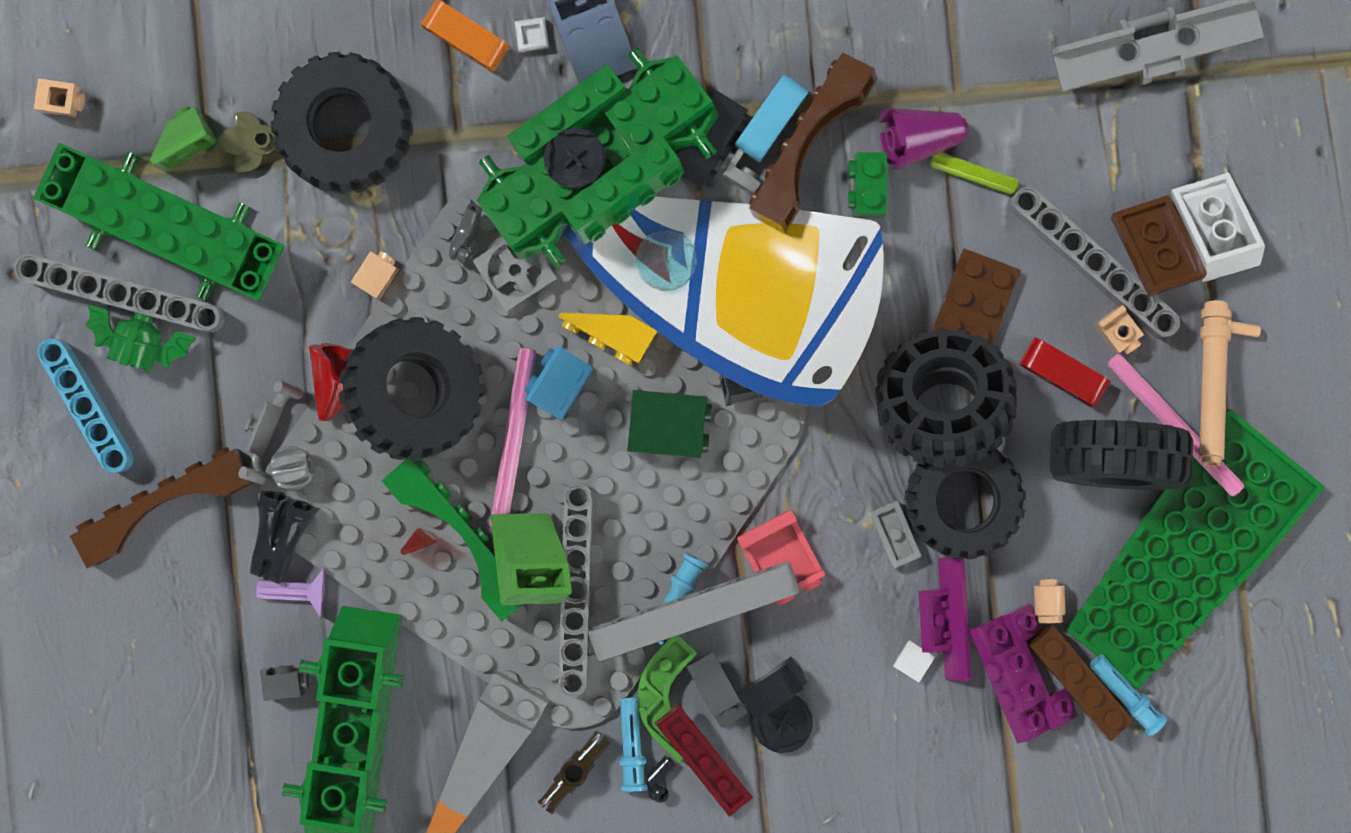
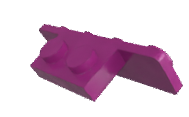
M939 558L940 589L918 591L922 652L933 653L943 651L945 679L969 681L972 679L965 560L964 558Z

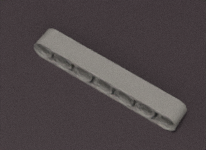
M1025 187L1012 195L1009 206L1013 214L1118 306L1124 305L1130 317L1148 333L1156 338H1164L1178 331L1180 320L1176 312L1156 295L1148 297L1143 284L1037 190ZM1020 195H1027L1031 198L1032 208L1030 210H1024L1019 206L1018 198ZM1043 215L1053 217L1055 220V228L1050 231L1043 228L1041 224ZM1066 235H1072L1077 239L1078 247L1075 251L1066 248L1064 244ZM1090 255H1095L1100 259L1101 267L1098 271H1093L1088 267L1087 260ZM1113 275H1118L1123 279L1124 287L1121 291H1116L1111 287L1110 281ZM1137 295L1144 297L1147 302L1146 309L1143 312L1136 310L1133 302ZM1161 315L1167 317L1170 323L1169 329L1166 332L1159 330L1156 324L1158 317Z
M26 254L19 257L14 266L16 276L22 281L202 331H219L225 323L224 312L215 305L42 257ZM35 261L38 271L33 277H29L26 272L27 266ZM64 269L68 275L67 280L63 285L59 286L56 282V275L60 270ZM94 277L97 282V288L93 293L88 294L85 289V283L88 279ZM119 286H124L127 291L124 300L117 302L114 292ZM154 294L156 304L152 309L147 310L144 307V299L147 295ZM178 302H183L186 312L182 317L176 318L173 314V307ZM212 310L216 316L215 321L212 325L205 326L202 316L206 311Z
M582 483L572 484L567 488L564 495L562 548L568 561L570 582L579 581L583 584L585 590L583 596L574 598L569 595L561 602L558 683L561 692L568 697L581 695L588 681L589 634L587 631L589 630L593 494L591 489ZM575 488H581L587 493V501L582 506L574 505L570 500V494ZM580 519L586 524L584 535L577 537L571 534L569 525L572 520ZM580 550L585 555L584 565L574 567L569 563L568 556L571 551ZM578 612L582 615L584 622L580 628H571L567 624L566 618L569 613ZM570 643L579 644L583 651L582 656L578 659L569 658L565 651L566 646ZM569 674H576L580 677L582 685L577 690H571L565 685V677Z
M784 562L600 624L589 629L587 632L597 660H605L791 597L799 593L800 589L791 562Z

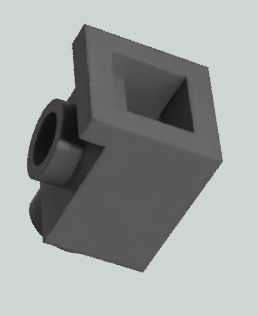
M293 665L275 667V673H272L271 667L260 670L264 701L300 697L305 694V688L309 687L308 673H300L299 670H294Z

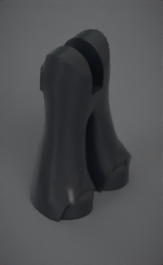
M260 491L257 498L259 527L251 560L250 574L262 577L269 561H272L268 573V581L280 584L288 570L296 545L302 533L310 524L316 508L298 499L289 502L290 496L283 493ZM286 510V516L282 533L280 535L278 542L276 543L277 535Z

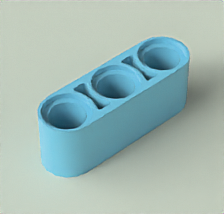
M784 74L743 131L735 147L742 149L745 154L760 163L810 91Z

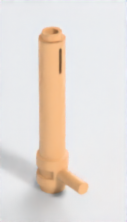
M1214 300L1204 303V309L1201 310V321L1204 324L1200 328L1203 354L1199 458L1202 459V464L1205 466L1221 465V460L1224 459L1228 342L1231 341V333L1251 337H1259L1261 333L1259 325L1232 321V311L1229 309V304L1225 301Z

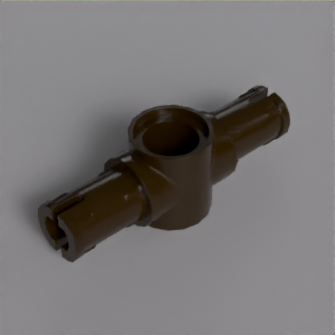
M595 730L580 751L576 750L570 758L564 761L560 771L553 778L555 782L542 798L537 801L543 808L550 800L552 801L546 811L553 814L569 793L573 794L577 787L585 783L588 774L595 767V760L611 743L608 738L604 737L597 744L602 737V733ZM569 765L580 766L583 775L576 780L569 778L566 774V768Z

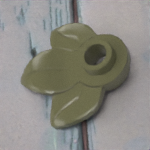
M250 112L234 113L235 127L223 131L216 143L224 151L235 155L234 171L245 173L255 170L261 165L264 155H269L276 149L274 144L276 140L275 135L271 132V127L262 125L256 115ZM265 134L267 142L264 145H259L257 138Z

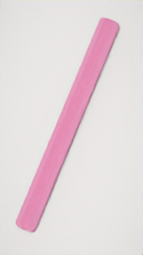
M520 348L518 352L491 515L510 514L529 402L525 399L528 393L524 389L533 376L537 354L535 350L529 348Z
M1116 354L1109 360L1108 367L1163 425L1181 427L1190 432L1194 440L1193 457L1230 496L1237 495L1244 488V484L1222 460L1219 466L1203 465L1202 459L1199 458L1200 437L1121 354Z

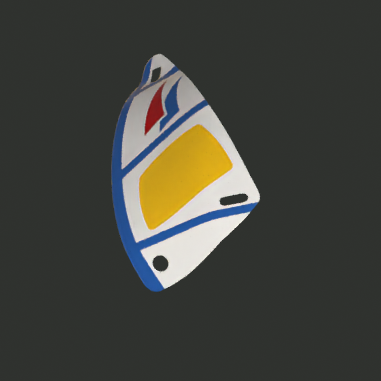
M655 197L649 204L645 206L639 205L631 211L630 217L620 224L615 223L606 229L605 235L596 242L590 241L584 245L570 224L568 225L564 235L584 263L637 316L704 365L754 392L776 400L814 407L823 406L832 401L838 395L856 366L875 323L882 292L884 253L881 228L877 222L872 220L799 210L785 234L754 218L749 209V204ZM860 236H866L868 238L867 245L855 266L851 270L845 271L843 263ZM824 366L832 368V374L828 380L821 384L813 383V375L818 369Z

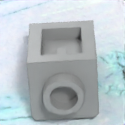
M739 148L736 154L730 152L721 166L725 170L723 178L752 195L756 189H759L761 182L756 180L758 175L744 166L741 170L736 168L744 155V151Z

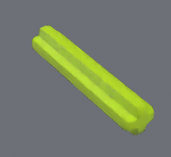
M941 152L933 155L930 166L934 169L1010 195L1016 192L1019 184L1017 178Z

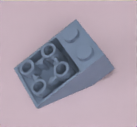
M547 0L579 83L606 64L610 66L617 77L638 69L628 56L632 49L614 0Z

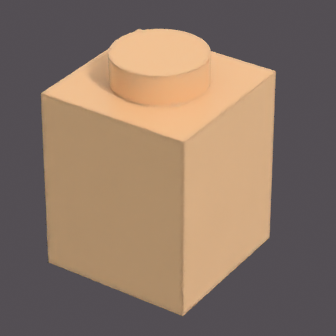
M370 251L351 280V283L374 298L381 300L400 270L393 266L396 260L383 251H380L378 256Z

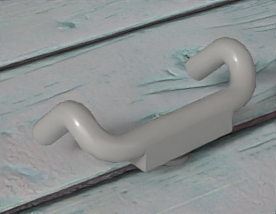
M280 380L274 384V391L277 392L273 403L265 402L258 420L254 419V415L251 414L244 429L245 432L248 429L253 431L246 451L252 454L249 468L241 467L238 475L241 479L261 485L266 484L269 479L268 475L261 469L262 460L284 406L290 398L300 399L303 396V390L300 387Z

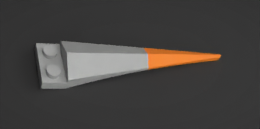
M496 670L478 700L426 833H455L532 732L549 702L548 699Z

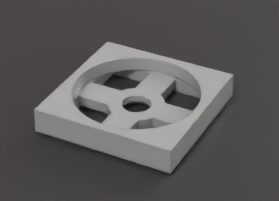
M503 240L474 259L473 263L507 313L558 279L541 254L519 260L513 257L508 249L509 245ZM497 254L504 267L502 272L491 278L488 274L489 262ZM540 263L541 276L537 285L533 287L526 277L528 269ZM514 264L519 265L521 268V273L518 276H512L509 273V268ZM508 282H512L518 285L523 294L521 296H507L502 294L499 288Z

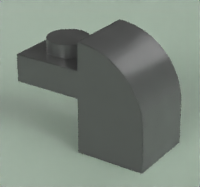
M714 652L687 667L709 710L721 728L748 713Z

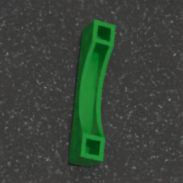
M410 458L405 459L381 481L400 504L414 506L433 513L447 522L462 537L471 550L478 567L481 581V598L502 622L521 605L500 604L495 552L488 545L491 539L480 527L475 530L468 522L471 519L469 513L460 504L456 507L448 499L452 495L440 480L435 483L428 474L431 472V469L422 459L413 461Z

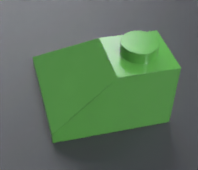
M187 106L173 114L174 119L168 121L150 158L153 166L167 173L217 144L214 133L202 112L196 107L190 109Z

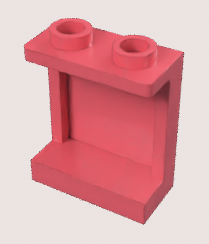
M791 509L736 537L754 572L780 563L791 562L799 589L804 587L805 591H809L822 584L820 578L824 577L825 573L820 567ZM795 596L779 600L777 603L780 606L794 599Z

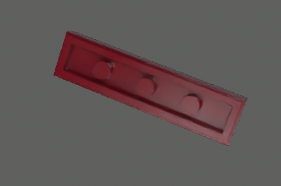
M679 703L655 722L659 730L729 817L753 798Z

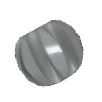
M286 446L279 449L272 456L271 473L279 488L286 491H299L306 488L313 481L315 473L314 463L311 455L305 448Z

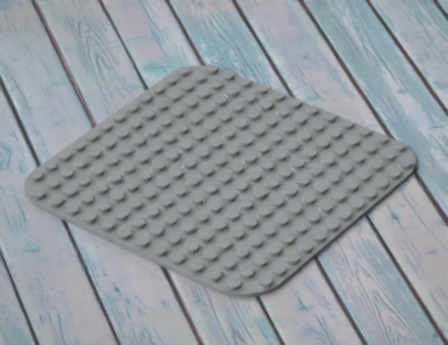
M485 184L463 190L454 196L441 210L347 349H354L359 340L380 325L387 324L391 320L398 318L408 320L411 317H423L427 323L433 320L443 323L444 330L448 332L451 330L456 331L461 336L459 341L464 346L469 345L475 354L471 356L475 365L480 363L483 373L479 376V383L484 384V396L479 398V403L482 405L480 415L474 418V427L467 435L460 439L458 444L437 455L426 457L422 460L431 469V472L428 474L435 483L440 480L452 495L448 499L456 507L460 504L469 513L471 519L468 522L475 530L480 527L491 539L488 545L493 551L494 543L492 527H490V516L493 508L519 349L529 348L536 351L533 375L537 377L540 376L544 369L541 361L550 348L555 350L558 345L594 368L563 420L528 402L510 514H550L563 547L565 491L569 486L576 483L585 484L591 489L593 494L589 629L662 604L672 587L670 583L672 575L677 574L684 561V552L692 554L709 564L707 569L702 570L695 584L697 587L695 592L699 591L798 445L805 424V405L788 403L763 395L762 398L736 402L731 406H726L719 380L720 374L677 347L659 332H657L641 362L638 364L633 361L631 366L614 357L617 351L606 346L603 351L589 343L588 340L591 336L579 331L576 335L563 328L561 325L564 321L558 317L560 313L630 315L648 325L596 277L564 234L557 242L556 248L566 261L562 264L554 255L561 266L555 268L548 256L541 254L558 280L506 313L473 263L474 259L505 240L483 209L478 231L467 246L472 252L469 260L466 263H460L457 259L453 261L449 257L450 244L466 207L471 203L480 206L476 199L479 198ZM508 246V249L510 250L513 257L518 258L513 252V250L510 248V246ZM497 254L489 262L488 274L491 278L503 271L504 264ZM537 263L528 269L526 277L533 287L539 282L541 264ZM512 265L509 268V273L512 276H518L521 273L520 266ZM508 282L499 288V291L507 296H521L523 294L516 283ZM410 361L399 362L389 370L387 391L395 407L411 417L418 418L427 415L433 409L436 400V388L430 374L420 365ZM633 390L707 396L706 403L712 404L711 422L704 423V434H709L708 453L702 452L701 458L627 452ZM314 397L279 448L281 449L286 446L305 448L311 455L314 463L315 473L313 481L306 488L299 491L283 490L277 486L273 479L270 461L264 472L268 475V482L260 486V491L283 493L290 496L289 502L298 499L316 508L315 514L310 524L302 533L294 552L320 570L325 568L327 575L380 611L402 614V626L486 683H489L494 672L497 670L548 699L549 702L539 718L542 721L560 728L578 729L595 725L611 716L621 706L620 698L628 696L641 677L646 664L662 644L653 643L609 659L598 661L589 637L587 686L584 692L577 697L564 695L559 689L558 683L561 602L558 604H524L501 622L481 598V581L478 567L471 550L462 537L447 522L433 513L414 506L400 504L381 481L407 458L402 460L392 459L388 453L383 452L379 454L370 449L372 444L367 440L361 442L355 435L358 430L354 424L350 423L348 425L345 420L346 406L331 421H320ZM575 488L570 494V500L574 505L582 506L587 501V493L581 488ZM286 510L277 535L278 540L280 538L284 526ZM574 519L569 525V530L574 536H582L586 532V524L580 519ZM573 550L568 556L569 563L574 567H581L585 563V555L580 550ZM579 581L571 582L572 593L570 596L574 598L583 596L585 591L583 584ZM571 612L566 618L567 624L575 629L580 628L584 622L582 615L578 612ZM570 643L566 646L565 651L569 658L578 659L582 656L583 651L579 644ZM569 674L565 677L564 681L567 688L577 690L581 687L582 681L578 675Z

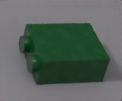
M633 390L627 452L701 458L702 452L708 453L709 434H704V423L711 422L712 404L706 403L707 396Z

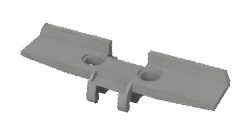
M1230 0L1175 15L1173 7H1167L1164 9V12L1127 22L1125 19L1118 20V31L1061 45L1052 49L1051 53L1062 92L1140 72V85L1151 83L1153 77L1171 73L1174 77L1184 74L1186 59L1264 38L1255 0ZM1167 23V32L1137 40L1134 39L1133 34L1136 31ZM1188 29L1193 33L1194 41L1192 44L1184 45L1179 41L1178 33L1180 30ZM1121 46L1131 52V61H1125L1120 58L1119 48Z

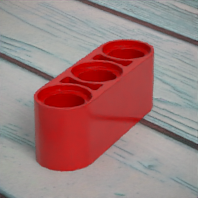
M1036 337L1033 338L1019 362V365L1092 408H1096L1111 383L1103 375Z

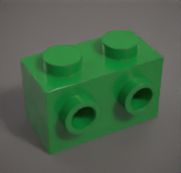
M856 152L853 160H849L848 178L853 179V191H848V209H853V217L884 218L887 214V152Z

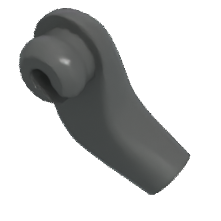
M471 203L467 205L453 236L449 249V257L453 261L457 259L460 263H466L472 255L471 250L467 246L478 231L482 213L481 207Z

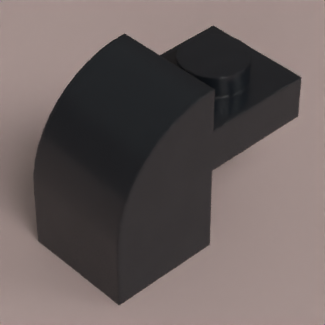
M790 656L778 664L772 671L751 682L739 693V696L756 720L801 692L807 680L800 666Z

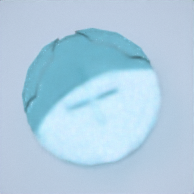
M671 229L649 234L639 245L636 253L637 270L642 280L650 287L661 291L676 290L686 285L693 277L697 266L696 251L692 242L680 232Z

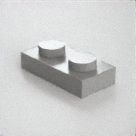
M898 500L869 511L893 569L922 557Z

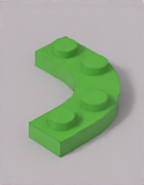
M680 635L668 638L646 664L639 681L638 704L643 723L651 736L680 763L683 758L655 724L658 719L671 710L669 691L675 677L698 653Z

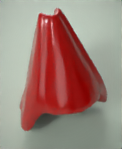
M331 343L312 344L309 346L316 408L320 421H331L345 406V404H340L339 393L343 391V384L339 383L341 371L346 367L344 361L349 352L354 349H347L341 345Z

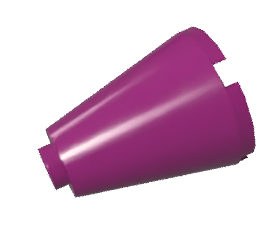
M889 108L882 111L880 123H885V132L880 133L882 150L887 152L888 165L894 164L893 170L903 169L961 144L965 136L968 135L966 119L955 112Z

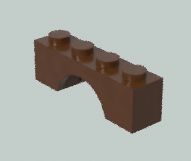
M1048 624L1042 629V632L1036 634L1027 642L1029 649L1068 691L1104 738L1112 741L1134 722L1054 626Z

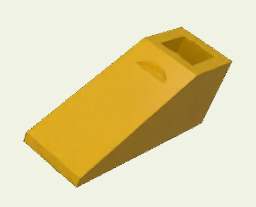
M560 313L558 316L564 321L561 325L563 328L576 335L579 331L591 336L588 340L589 343L603 351L606 346L617 351L614 357L631 366L633 361L638 364L641 362L657 334L655 329L630 315Z

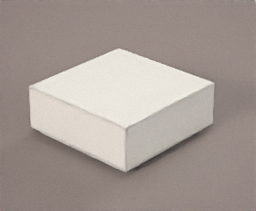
M545 17L514 21L519 53L549 49Z
M908 640L892 666L920 682L935 656L930 653H923L921 647Z

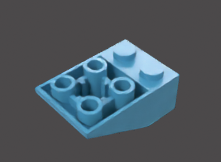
M558 345L555 350L550 348L541 361V365L544 366L543 371L539 377L532 376L524 391L528 393L525 398L527 401L554 417L563 420L594 368Z

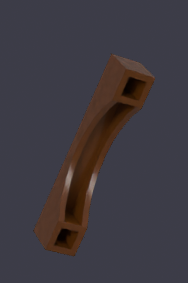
M843 52L838 60H834L830 64L827 71V79L822 86L819 85L815 89L811 99L812 104L807 112L803 111L796 122L797 129L791 138L788 137L784 141L779 159L776 164L772 163L765 174L766 180L760 190L756 189L749 201V209L754 218L785 234L801 208L799 178L803 161L810 146L820 132L834 119L853 108L863 105L878 80L873 67Z
M228 447L223 448L212 454L214 460L203 465L199 461L184 469L186 475L175 479L173 475L157 484L159 489L149 494L147 490H144L130 498L131 504L121 508L120 504L115 505L103 512L104 518L96 522L92 518L77 525L76 529L78 532L70 535V538L86 568L95 567L120 554L136 525L149 512L161 504L179 496L195 493L230 496L253 484L254 482L241 479L238 475L241 467L248 468L240 450L233 449L230 451Z

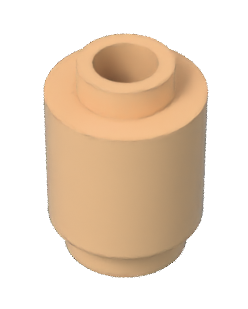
M1040 579V585L1034 586L1035 615L1038 616V623L1063 622V615H1066L1065 585H1058V579Z

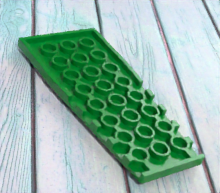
M1232 409L1226 410L1225 450L1222 462L1244 484V488L1237 495L1230 496L1193 457L1192 479L1184 488L1164 489L1160 492L1066 628V631L1095 656L1104 655L1110 664L1136 689H1140L1142 687L1141 684L1163 665V662L1175 649L1178 650L1185 643L1184 640L1207 620L1208 615L1217 606L1220 607L1228 598V595L1256 570L1325 488L1323 484Z

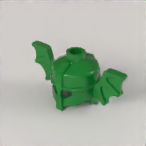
M93 305L88 306L90 316L86 327L92 330L95 335L94 345L96 347H109L106 359L118 360L121 365L128 366L130 364V366L138 369L144 368L146 372H150L155 362H159L164 368H169L174 359L188 356V348L196 340L193 336L175 332L167 343L159 346L162 334L153 326V317L136 312L134 318L119 321L114 332L110 324V312Z

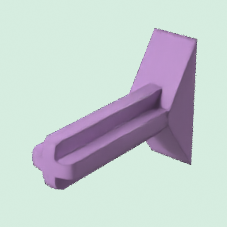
M325 568L322 569L312 583L281 582L276 584L271 581L260 580L256 587L257 598L310 601L319 617L323 618Z

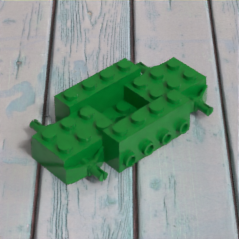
M635 48V54L631 51L628 56L638 67V72L627 91L610 66L606 64L507 135V138L525 165L499 169L489 155L484 158L491 167H488L483 158L480 160L479 164L489 175V179L476 201L519 260L544 254L548 256L555 268L561 266L554 255L562 264L566 259L556 248V244L569 224L584 245L590 241L596 242L605 235L606 229L615 223L620 224L630 217L631 211L639 205L645 206L655 199L657 192L664 187L670 188L680 181L681 175L685 172L674 151L694 145L695 147L698 146L706 159L711 157L710 152L712 155L716 153L717 150L707 139L708 132L718 118L716 107L677 55L672 58L648 61L640 49ZM577 127L589 130L599 138L606 151L607 163L604 173L599 179L585 189L573 191L561 188L552 181L545 169L543 156L547 144L564 129Z

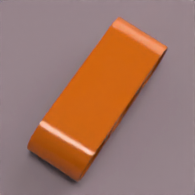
M441 0L434 1L419 24L429 33L491 72L496 70L510 48L505 41Z

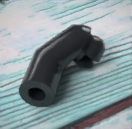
M666 755L653 767L646 777L648 794L657 803H663L668 799L669 791L667 790L666 776L676 766Z

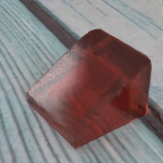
M423 527L417 528L402 547L400 553L407 555L440 541Z

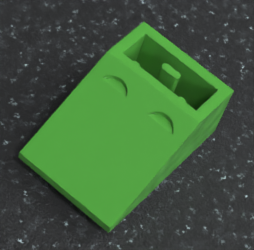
M492 514L490 516L500 604H558L572 593L569 566L551 515Z

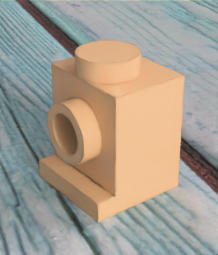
M38 78L33 109L44 114L76 118L77 111H82L84 108L85 95L80 93L81 88L76 84ZM66 95L65 105L61 106L59 99L61 96Z
M1124 305L1115 308L1093 326L1114 354L1124 351L1127 355L1141 345L1138 339L1144 334L1127 313ZM1120 326H1124L1127 329L1126 337L1119 336L1118 328Z

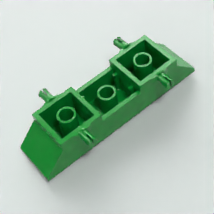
M58 143L33 199L81 220L93 229L85 244L86 247L97 251L104 235L116 236L195 272L203 279L196 295L198 298L208 301L212 289L216 285L226 286L260 301L285 245L248 229L243 224L251 207L239 202L232 219L224 218L138 179L132 174L140 159L135 154L128 152L122 167L119 168L112 167L64 144Z
M342 606L329 637L324 639L323 653L319 661L313 662L302 659L299 663L300 666H306L299 667L300 673L316 675L318 682L316 701L320 702L312 761L307 762L306 777L301 786L284 783L282 796L299 798L301 806L299 825H304L305 833H372L375 811L383 813L386 811L387 806L384 805L387 804V799H378L377 795L392 686L402 688L404 682H399L404 680V675L394 674L402 614Z

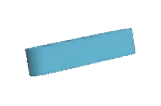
M48 339L43 341L38 348L39 360L104 470L113 473L129 470L134 463L133 453L72 347L62 340ZM55 345H58L61 349V356L57 361H53L50 358V350ZM73 371L76 374L77 382L73 387L69 388L65 383V377L69 372ZM84 398H89L92 402V409L88 414H83L80 409V404ZM100 424L105 425L108 431L106 438L102 441L98 440L95 434L96 428ZM115 451H119L123 456V462L119 467H115L111 463V455Z

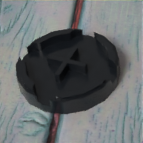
M577 127L564 129L559 132L553 140L549 141L543 156L545 169L552 181L561 188L573 191L585 189L599 179L604 173L607 163L606 151L599 138L589 130Z
M795 695L756 720L752 717L753 732L759 743L768 750L780 754L793 752L802 747L810 737L813 728L812 713L806 702Z

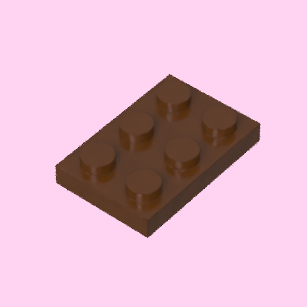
M1169 195L1112 214L1111 220L1148 297L1202 280L1207 275Z
M963 248L930 333L937 332V329H948V331L957 332V329L969 332V335L975 337L979 335L988 340V345L992 346L1021 270Z

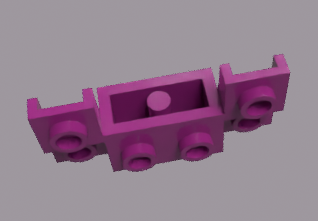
M1030 603L969 630L1017 744L1031 741L1044 732L1058 728L1078 716L1070 695L1065 688L1048 694L1026 643L1027 639L1042 632Z

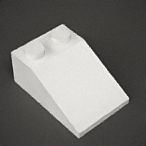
M1230 173L1171 190L1176 211L1207 272L1202 282L1261 264L1265 244Z

